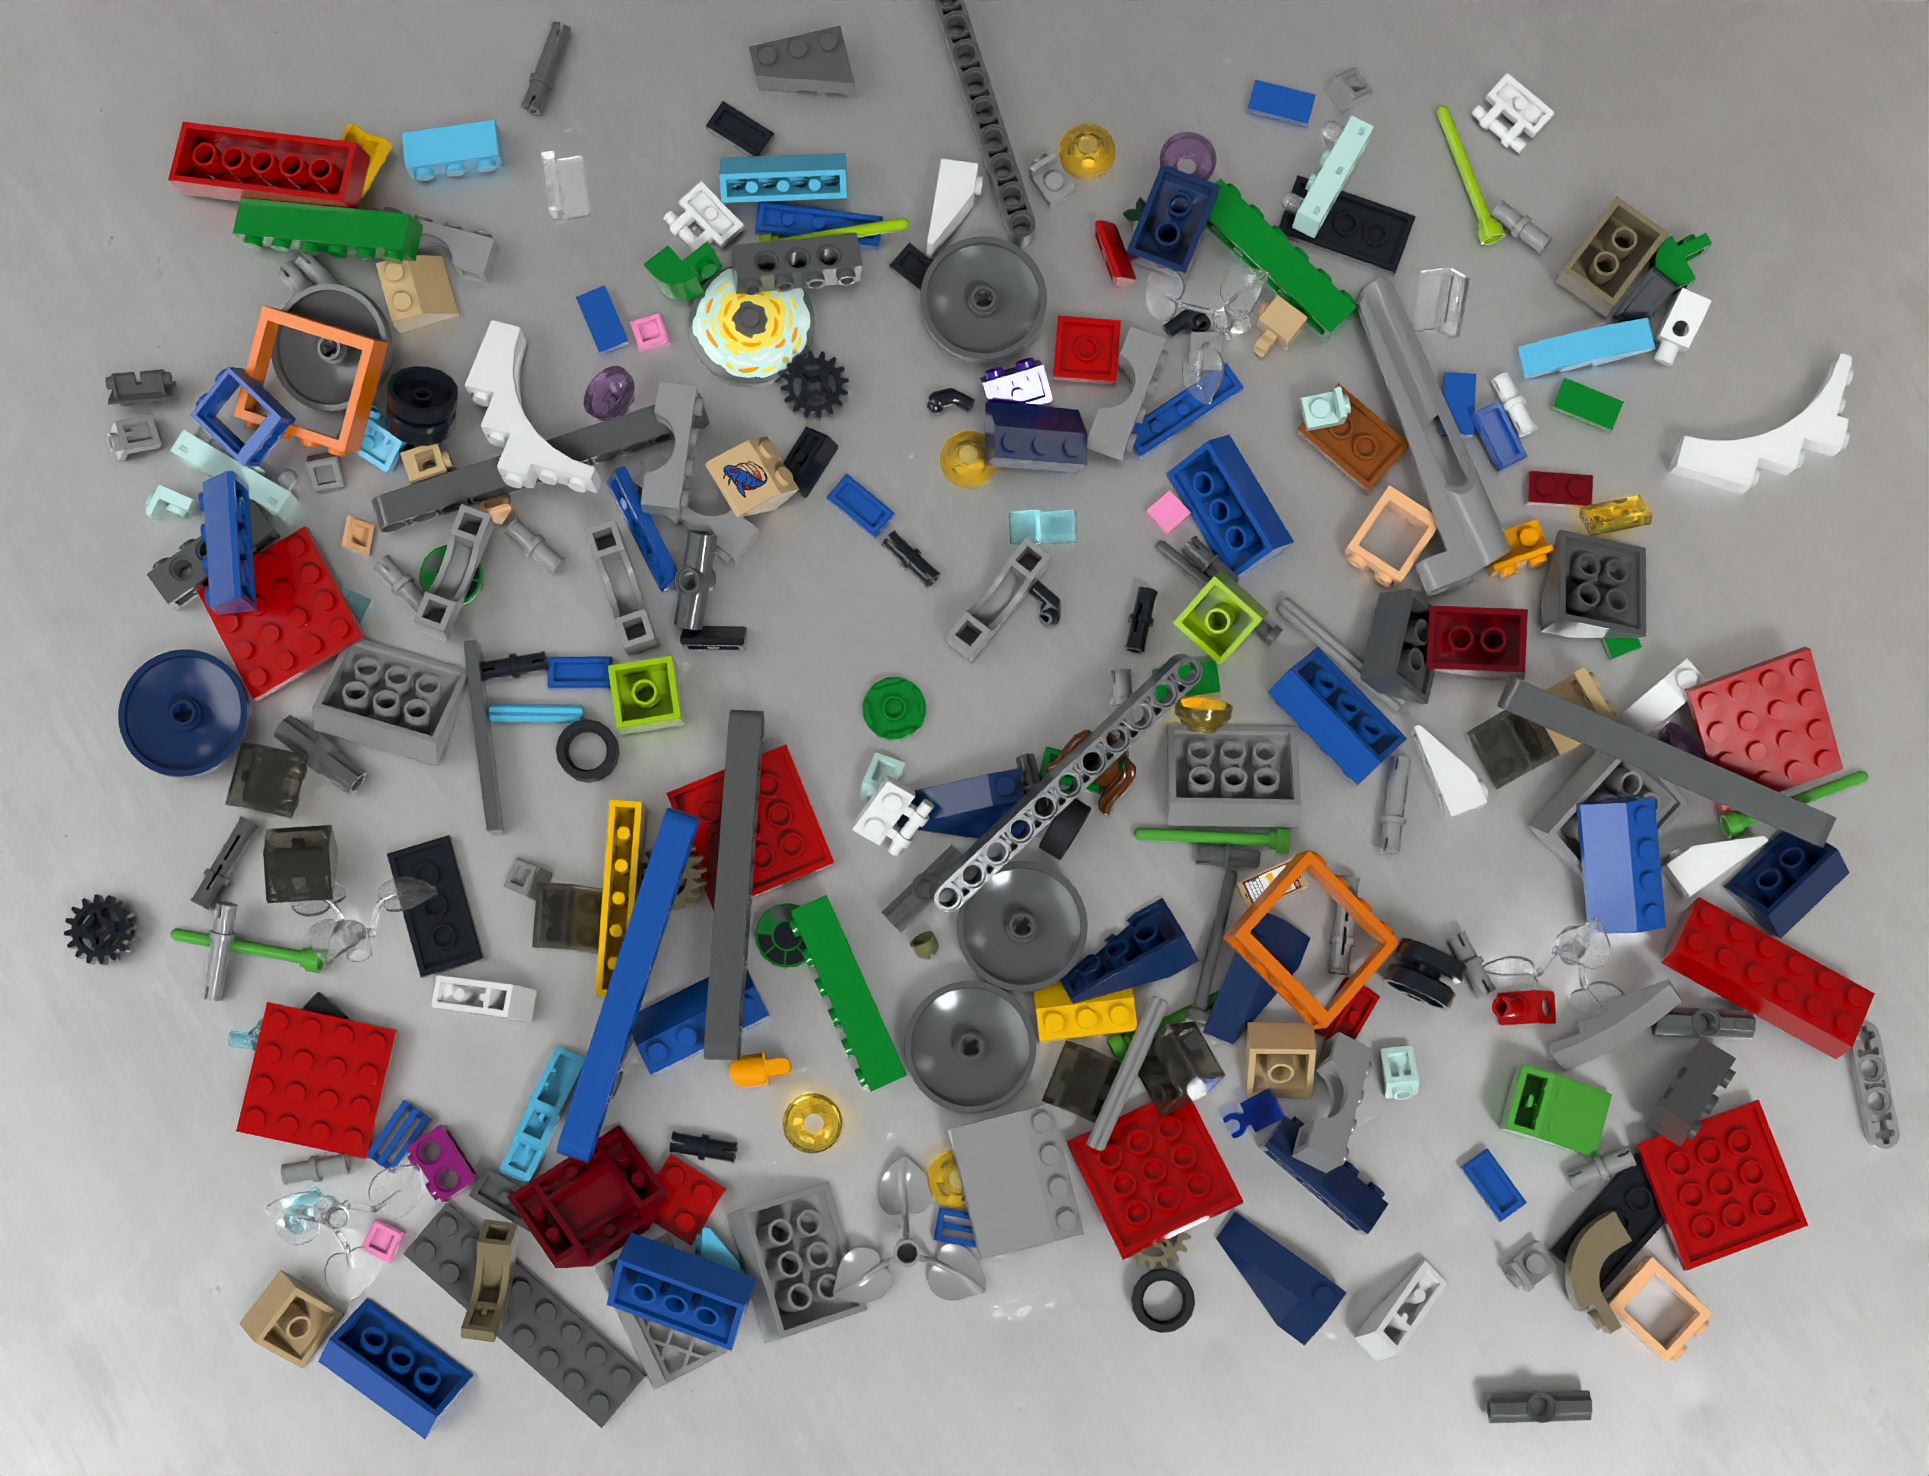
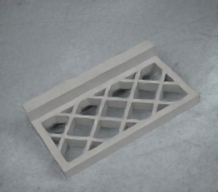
M668 1233L654 1240L660 1243L665 1242L666 1245L675 1248ZM618 1258L596 1268V1272L608 1296ZM614 1308L653 1390L726 1353L724 1348L715 1345L717 1350L706 1356L692 1352L696 1340L695 1337H692L688 1350L669 1345L674 1332L671 1328L666 1343L654 1340L649 1333L652 1321L648 1320L646 1326L643 1318ZM656 1345L664 1347L661 1356ZM668 1348L686 1354L682 1368L669 1374L663 1362ZM690 1356L699 1358V1360L687 1365Z

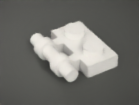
M1507 73L1485 98L1493 106L1488 112L1479 104L1472 112V115L1480 121L1479 125L1484 130L1490 129L1501 139L1500 143L1506 148L1511 147L1520 154L1527 144L1518 136L1524 131L1533 139L1553 117L1555 112ZM1501 113L1515 124L1511 129H1508L1497 119Z
M702 181L678 201L680 207L685 211L680 217L672 210L663 217L670 226L669 230L676 237L680 236L689 245L688 250L691 253L704 243L708 242L710 244L712 241L723 249L745 229L744 224L721 203L718 197ZM694 221L704 230L698 237L688 228Z
M887 775L852 823V830L877 845H880L886 836L891 838L893 841L887 850L892 855L898 856L903 848L909 847L913 841L912 836L919 826L923 827L929 820L928 814L934 808V805L927 799H923L918 807L911 802L915 798V791ZM904 814L909 819L901 829L895 823Z

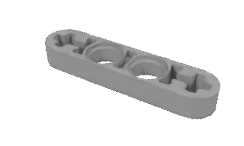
M1863 1021L1861 1026L1863 1032H1869L1870 1039L1865 1040L1866 1050L1874 1049V1054L1858 1055V1051L1865 1050L1861 1040H1855L1853 1047L1848 1052L1865 1137L1872 1147L1876 1149H1889L1898 1143L1900 1132L1881 1037L1878 1028L1874 1024ZM1867 1059L1874 1061L1878 1067V1072L1873 1078L1865 1077L1861 1071V1065ZM1873 1092L1881 1094L1884 1099V1106L1879 1111L1872 1110L1868 1105V1097ZM1887 1114V1119L1881 1120L1883 1130H1889L1890 1136L1885 1138V1143L1880 1138L1876 1139L1875 1132L1880 1131L1879 1120L1872 1121L1871 1116Z

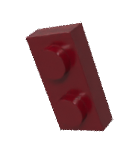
M1529 471L1527 473L1526 505L1590 509L1592 507L1593 475Z

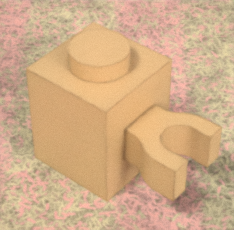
M1278 295L1271 303L1266 300L1256 313V316L1259 318L1256 329L1263 333V335L1254 344L1253 352L1263 359L1274 343L1286 350L1305 327L1308 317Z

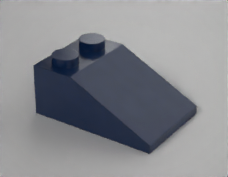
M1161 164L1126 251L1128 260L1187 282L1221 186Z

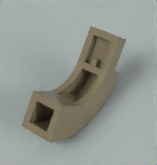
M1614 1211L1604 1212L1581 1229L1570 1246L1565 1263V1285L1574 1310L1582 1311L1589 1307L1590 1311L1587 1312V1316L1596 1330L1602 1329L1603 1332L1609 1334L1622 1326L1602 1294L1599 1283L1600 1270L1605 1259L1612 1252L1632 1241Z
M484 1220L477 1240L475 1281L470 1303L461 1326V1338L495 1342L499 1328L502 1329L515 1269L517 1223Z

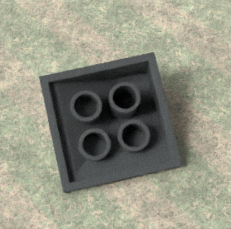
M1559 530L1556 535L1554 551L1552 552L1541 601V632L1573 638L1646 637V548Z

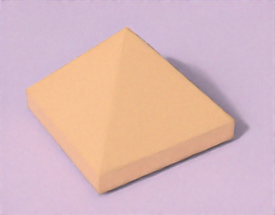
M510 494L481 501L479 503V510L491 514L494 523L503 525L512 510Z
M347 516L341 547L369 555L375 524Z

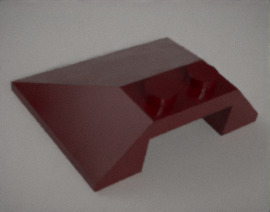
M618 1125L598 1138L589 1163L568 1157L507 1198L556 1269L592 1267L623 1247L631 1232L641 1235L649 1230L666 1201L669 1192L621 1126Z

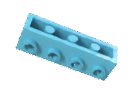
M846 153L721 158L719 169L721 203L847 198Z

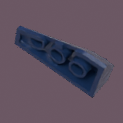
M1020 769L995 772L914 790L915 798L911 803L918 807L923 799H927L934 805V808L928 814L929 820L923 827L919 826L918 831L979 839L1024 797ZM902 814L897 821V826L903 828L909 817ZM1017 820L1012 824L1011 834L1017 835L1024 830V820Z
M1163 898L1134 913L1126 920L1128 926L1117 936L1113 933L1104 940L1107 944L1097 954L1087 955L1060 980L1072 1003L1165 979L1199 961L1189 940Z
M1266 913L1250 931L1291 975L1297 971L1310 941L1309 936L1286 920L1270 913ZM1236 950L1210 1012L1208 1023H1206L1202 1032L1232 1046L1247 1029V1022H1253L1277 994Z
M1236 1212L1233 1213L1216 1237L1220 1246L1244 1277L1276 1325L1304 1346L1328 1320L1347 1293Z

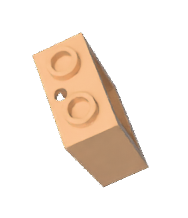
M1389 485L1346 548L1344 555L1348 557L1347 561L1360 570L1366 568L1375 574V580L1383 586L1390 588L1392 585L1397 589L1438 529L1432 512ZM1384 507L1424 532V535L1399 571L1359 546Z
M1645 1256L1606 1299L1618 1321L1660 1361L1667 1363L1670 1360L1676 1361L1684 1354L1687 1349L1685 1343L1692 1335L1697 1337L1708 1327L1709 1322L1707 1319L1712 1314L1653 1257ZM1654 1275L1664 1282L1695 1312L1691 1319L1665 1347L1624 1310L1628 1303Z

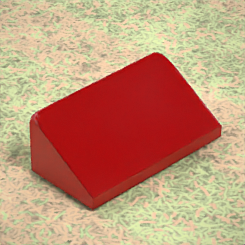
M1103 220L1095 221L1094 236L1113 286L1117 288L1134 282L1136 276L1127 258V252L1117 226L1114 223Z
M1345 977L1343 979L1334 996L1350 979L1349 977ZM1363 985L1327 1028L1314 1029V1033L1328 1040L1340 1032L1355 1040L1380 996Z

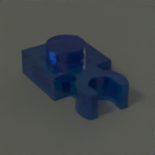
M1271 1087L1241 1102L1240 1105L1244 1111L1243 1113L1231 1112L1223 1118V1121L1226 1123L1231 1119H1235L1239 1122V1130L1231 1134L1232 1138H1238L1247 1131L1249 1125H1252L1256 1133L1283 1119L1286 1115Z

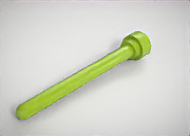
M1440 105L1436 110L1437 116L1480 222L1477 235L1481 245L1495 243L1505 236L1501 223L1497 222L1490 215L1448 107Z
M902 217L779 238L778 235L773 236L770 233L759 235V242L857 233V237L860 238L906 230L909 227V220Z

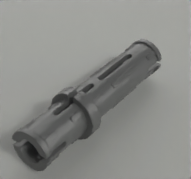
M555 21L552 23L535 72L531 73L528 79L530 85L520 106L528 112L532 101H534L532 114H539L546 92L550 91L553 86L551 79L567 38L571 33V28L564 24L560 35H558L561 22Z
M240 816L238 823L224 843L211 868H206L203 874L206 876L193 898H191L192 902L207 910L210 909L221 887L228 884L229 880H227V877L242 855L253 833L259 827L258 825Z

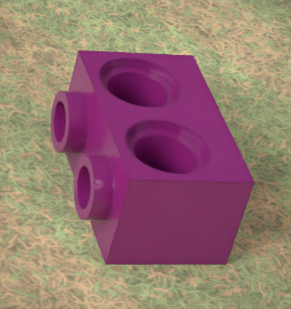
M440 1124L407 1146L411 1153L408 1156V1160L418 1173L423 1171L429 1181L425 1186L435 1200L440 1198L442 1202H449L475 1185L479 1179L475 1169L446 1125ZM432 1142L437 1143L440 1148V1154L434 1161H430L425 1154L426 1147ZM448 1170L455 1171L458 1177L457 1184L451 1189L447 1188L443 1183V1176Z

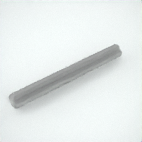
M1286 597L1278 605L1276 610L1281 616L1392 710H1399L1406 702L1403 699L1380 694L1363 682L1360 676L1364 661L1294 601Z
M1157 996L1150 998L1087 1140V1145L1096 1150L1103 1151L1106 1147L1168 1007V1002Z

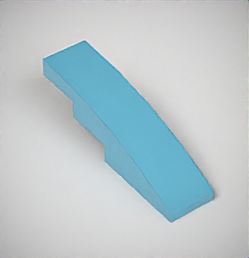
M1643 318L1573 332L1519 346L1518 349L1524 375L1527 379L1555 371L1562 373L1590 364L1593 366L1605 364L1656 349L1649 319Z
M558 1045L556 1046L528 1101V1108L514 1133V1140L499 1168L501 1173L526 1184L532 1181L579 1080L585 1057Z

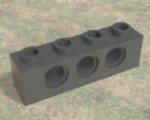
M857 233L732 245L731 267L736 294L756 295L766 291L777 290L779 292H787L796 288L808 287L810 289H818L826 285L839 284L848 286L861 282L863 263ZM823 262H831V263H833V264H832V265H826V264H824ZM792 265H800V266H802V267H801V268H795V267H793ZM761 268H768L770 271H763Z
M251 500L253 556H255L279 539L281 535L262 509ZM201 536L184 542L179 547V552L170 558L166 557L157 561L152 567L153 570L147 573V576L167 604L176 611L198 596L197 591L209 584L208 574H205L202 562L203 555L207 554V548ZM186 565H192L191 574L186 578H181L180 572L182 568Z

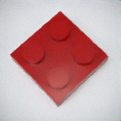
M1058 315L1053 380L1116 385L1121 320Z
M670 1154L657 1174L668 1190L669 1195L656 1216L654 1223L692 1246L696 1240L697 1233L701 1232L727 1188Z

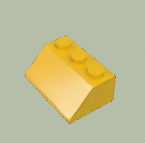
M1061 981L1047 988L1033 991L1039 1044L1134 1033L1138 1028L1132 988L1077 1003H1072Z

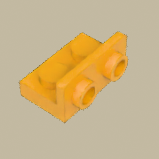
M1538 519L1504 530L1511 546V551L1485 566L1489 578L1499 574L1500 579L1516 574L1518 572L1517 568L1529 564L1530 568H1534L1548 562L1547 557L1551 555L1554 548L1552 544L1547 545Z

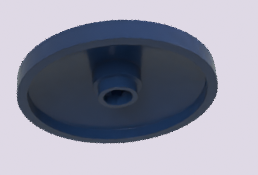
M191 649L165 652L144 663L127 682L122 692L118 709L120 733L130 753L150 770L172 778L203 776L227 763L242 745L250 722L248 694L241 679L232 668L215 656Z

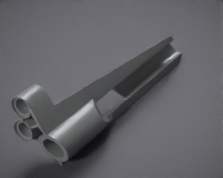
M1380 277L1360 290L1355 300V305L1372 351L1385 378L1446 550L1415 565L1416 571L1427 596L1436 595L1445 590L1453 592L1471 584L1474 581L1472 576L1474 573L1511 551V546L1397 290L1392 282ZM1437 415L1442 422L1466 476L1467 482L1462 486H1454L1446 482L1424 432L1428 424Z

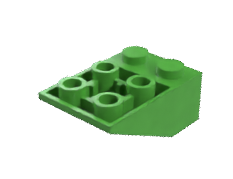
M1524 1064L1518 1065L1515 1068L1499 1130L1594 1157L1597 1154L1612 1094L1554 1073Z

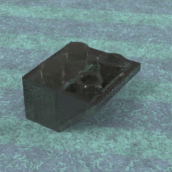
M1506 710L1465 733L1496 790L1553 761L1560 755L1545 727Z
M241 743L225 805L257 815L292 819L294 811L299 804L298 796L302 781L307 774L309 756L260 744Z
M332 825L266 829L263 859L267 904L333 899L338 848Z
M537 882L532 948L538 951L598 954L603 888Z
M1195 1021L1167 1024L1153 1039L1138 1072L1139 1078L1161 1116H1166L1208 1094L1226 1076Z
M1066 1040L1042 1102L1052 1104L1053 1107L1095 1124L1122 1063L1094 1049Z

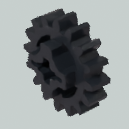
M808 351L807 359L804 360L798 354L796 355V365L787 363L786 368L790 374H782L781 380L788 383V385L780 387L781 393L789 394L784 399L785 405L794 404L793 414H797L802 410L804 411L805 420H808L810 414H815L817 421H821L823 412L832 417L833 406L839 409L843 407L839 397L847 398L848 391L842 389V387L849 384V379L840 377L845 372L844 366L835 368L837 358L833 357L827 361L823 351L820 353L819 358H814L813 352ZM809 366L820 367L818 370L808 371L807 369H805ZM831 374L836 383L835 392L828 386V379ZM794 379L797 380V383L802 388L798 397L793 388ZM817 380L820 381L821 390L816 388L813 391L809 390L808 381L811 383H815ZM821 400L824 403L818 406L809 405L812 401Z
M95 894L93 903L89 899H81L83 908L80 909L73 906L71 910L75 914L74 919L66 918L65 920L66 923L72 925L70 930L64 931L65 936L72 937L73 939L67 944V947L70 949L78 948L75 957L79 959L86 957V963L94 965L98 959L100 965H108L109 957L113 961L119 962L121 960L120 951L131 952L127 946L128 941H137V938L131 935V930L137 929L138 924L130 923L129 921L135 916V913L130 910L124 912L127 903L121 900L116 903V897L110 895L104 901L102 895ZM108 909L112 910L120 921H113ZM88 915H90V917H89V918L85 921V923L83 924V922H84V920L86 919V917H87ZM102 925H105L106 931H102L100 935H98L96 933L97 929L102 928ZM119 936L117 942L113 945V942ZM83 939H89L95 951L87 947Z

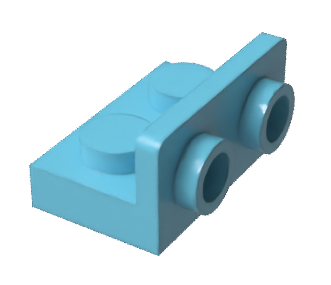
M372 405L360 452L357 454L384 472H392L401 455L400 453L405 445L409 443L402 442L390 434L385 426V416L382 415V410ZM342 426L336 436V438L338 439L341 433Z

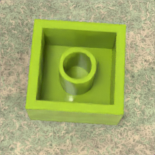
M1220 570L1173 624L1222 666L1269 611L1225 572Z
M672 656L608 666L616 727L621 735L685 725L677 667Z

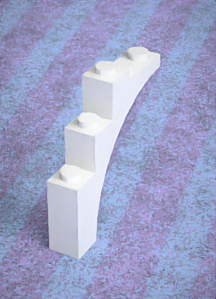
M491 320L466 380L465 387L474 403L488 407L481 423V428L491 444L504 447L497 465L503 481L514 488H522L524 486L533 489L537 478H539L542 482L550 485H555L556 483L568 485L577 492L584 493L588 490L597 493L601 480L596 468L573 460L553 448L535 431L525 415L520 393V372L527 341L521 327Z
M1840 353L1831 362L1825 381L1811 404L1801 414L1779 428L1759 436L1739 440H1705L1684 436L1677 443L1669 473L1744 494L1751 486H1756L1760 476V468L1787 476L1796 468H1800L1805 458V449L1833 457L1841 449L1847 447L1851 436V431L1847 430L1850 419L1840 416L1846 405V398L1842 397L1844 388L1850 385L1854 375V368L1850 367L1853 356Z

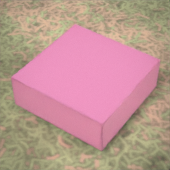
M660 312L630 321L640 353L670 344Z
M1170 490L1146 510V514L1167 536L1191 515V512Z
M374 1219L360 1250L387 1263H392L406 1233L378 1219Z

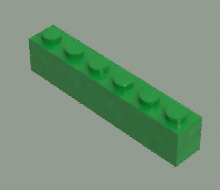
M1220 178L1215 183L1220 185L1221 188L1207 229L1276 295L1307 316L1306 323L1327 342L1353 317L1356 310L1354 299L1345 290L1339 291L1331 283V277L1323 269H1316L1309 262V257L1301 248H1294L1288 243L1286 235L1279 227L1275 225L1270 226L1263 219L1264 215L1260 209L1253 204L1248 205L1241 198L1240 191L1233 184H1226Z
M241 198L233 234L244 241V246L256 250H261L262 246H267L276 251L286 253L290 252V249H297L308 255H318V252H327V254L337 258L355 255L357 258L366 261H374L376 257L383 258L391 263L402 264L403 260L416 261L423 225L412 215L405 213Z
M822 896L791 910L793 918L788 919L789 925L795 938L802 936L806 948L802 949L801 952L808 967L815 965L819 978L814 981L821 997L823 998L828 995L833 1007L828 1009V1013L835 1028L840 1025L843 1028L846 1038L841 1039L848 1058L855 1056L859 1068L854 1071L861 1087L868 1086L870 1092L907 1076L828 896Z

